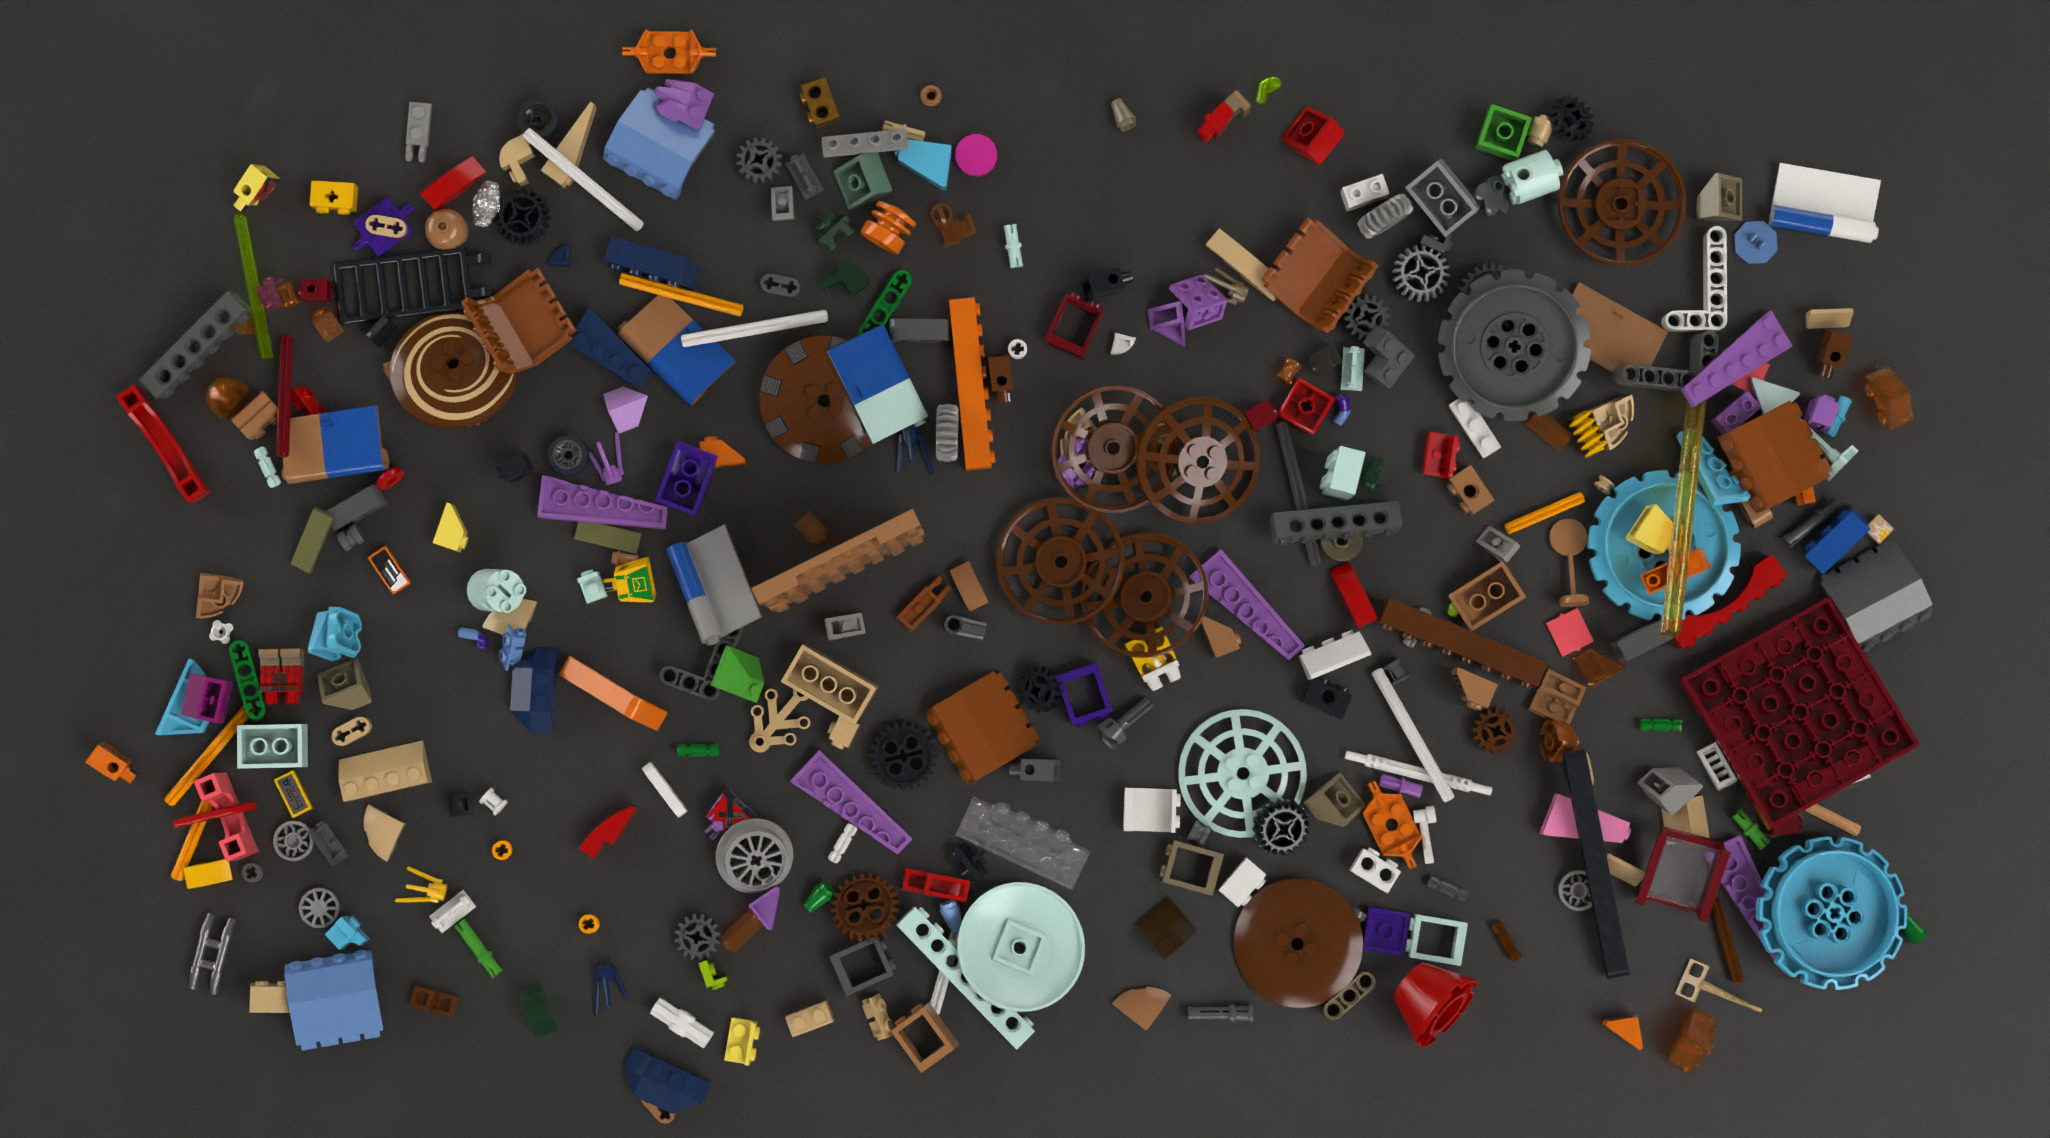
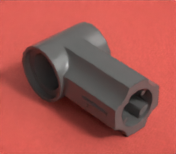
M951 615L945 619L944 629L947 633L983 641L987 623L957 615ZM952 618L959 621V628L956 631L948 628V621Z

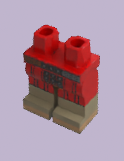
M1236 90L1212 112V116L1208 113L1204 117L1203 125L1198 129V136L1205 143L1213 136L1218 139L1222 132L1227 129L1229 122L1238 114L1244 118L1249 113L1250 103Z
M300 648L258 649L261 670L260 692L264 693L265 704L278 705V693H285V704H299L300 693H304L305 650Z

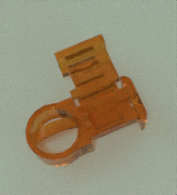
M940 203L932 208L931 217L936 228L940 227L945 244H943L944 248L960 244L961 238L963 239L977 233L970 214L965 217V220L960 222L955 220L954 222L952 210L947 204ZM942 207L946 208L949 212L948 220L945 218ZM936 209L939 211L942 222L934 218V211Z

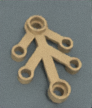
M768 689L765 692V698L768 700L769 725L763 730L762 716L764 715V709L760 705L753 706L751 714L754 717L755 733L750 737V747L756 752H765L769 749L770 745H794L797 737L793 733H787L785 736H770L776 729L809 728L811 721L808 717L802 716L799 719L785 720L800 701H806L809 698L805 695L800 697L798 691L793 690L794 696L777 714L776 699L778 698V692L775 689ZM768 692H775V698L769 699L767 696ZM757 707L762 711L759 716L754 714V709ZM802 719H807L808 725L806 727L800 725ZM788 735H792L794 737L793 743H788L786 741ZM758 738H762L764 740V744L762 746H758L756 744V740Z

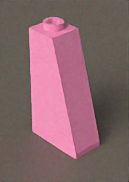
M1554 794L1539 832L1540 834L1579 839L1570 798ZM1598 810L1603 840L1623 843L1624 840H1627L1631 833L1630 823Z

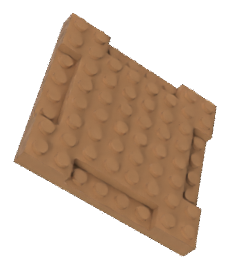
M911 509L751 589L759 605L766 606L773 612L781 613L790 608L788 604L792 602L799 604L809 599L808 594H811V591L818 593L826 589L825 584L831 581L836 584L846 579L845 575L850 572L856 574L865 569L864 565L870 562L874 565L883 561V556L886 554H892L894 557L904 552V547L910 544L912 547L923 543V538L926 535L914 510Z

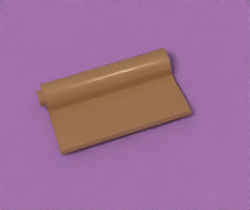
M1579 282L1572 295L1580 304V307L1576 310V315H1585L1589 324L1591 338L1584 341V346L1591 349L1590 360L1611 372L1618 366L1629 364L1651 366L1668 331ZM1625 371L1626 378H1628L1627 371Z

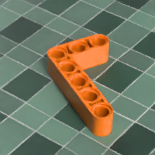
M568 656L558 673L561 677L628 718L658 731L668 714L664 709L634 695L571 656Z

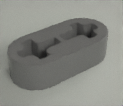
M766 274L760 281L762 290L772 295L794 298L801 291L799 282L791 277ZM772 278L774 283L779 284V287L772 286L771 289H768L764 283ZM790 282H793L794 287H797V289L792 290V293H788V289L782 288V285L789 286Z

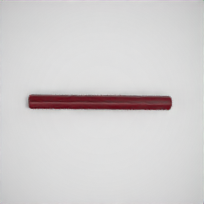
M281 336L276 442V455L280 458L289 456L293 354V338L290 336Z

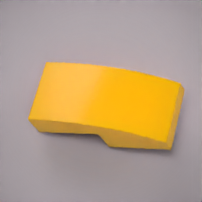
M225 859L183 867L187 889L233 880L229 861L226 862Z

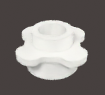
M215 620L212 623L213 627L209 638L212 641L219 640L223 644L229 643L230 632L233 631V625Z

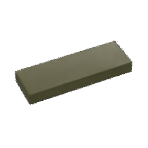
M317 507L313 508L290 563L291 565L307 573L312 572L335 516Z
M578 522L574 539L637 554L642 534L604 524Z

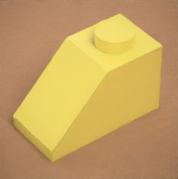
M446 503L433 543L461 553V550L467 546L468 532L455 505Z

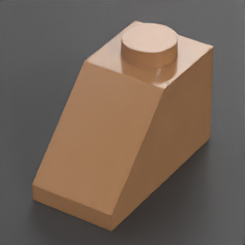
M1203 617L1201 625L1214 658L1240 649L1239 644L1242 642L1238 632H1233L1232 628Z

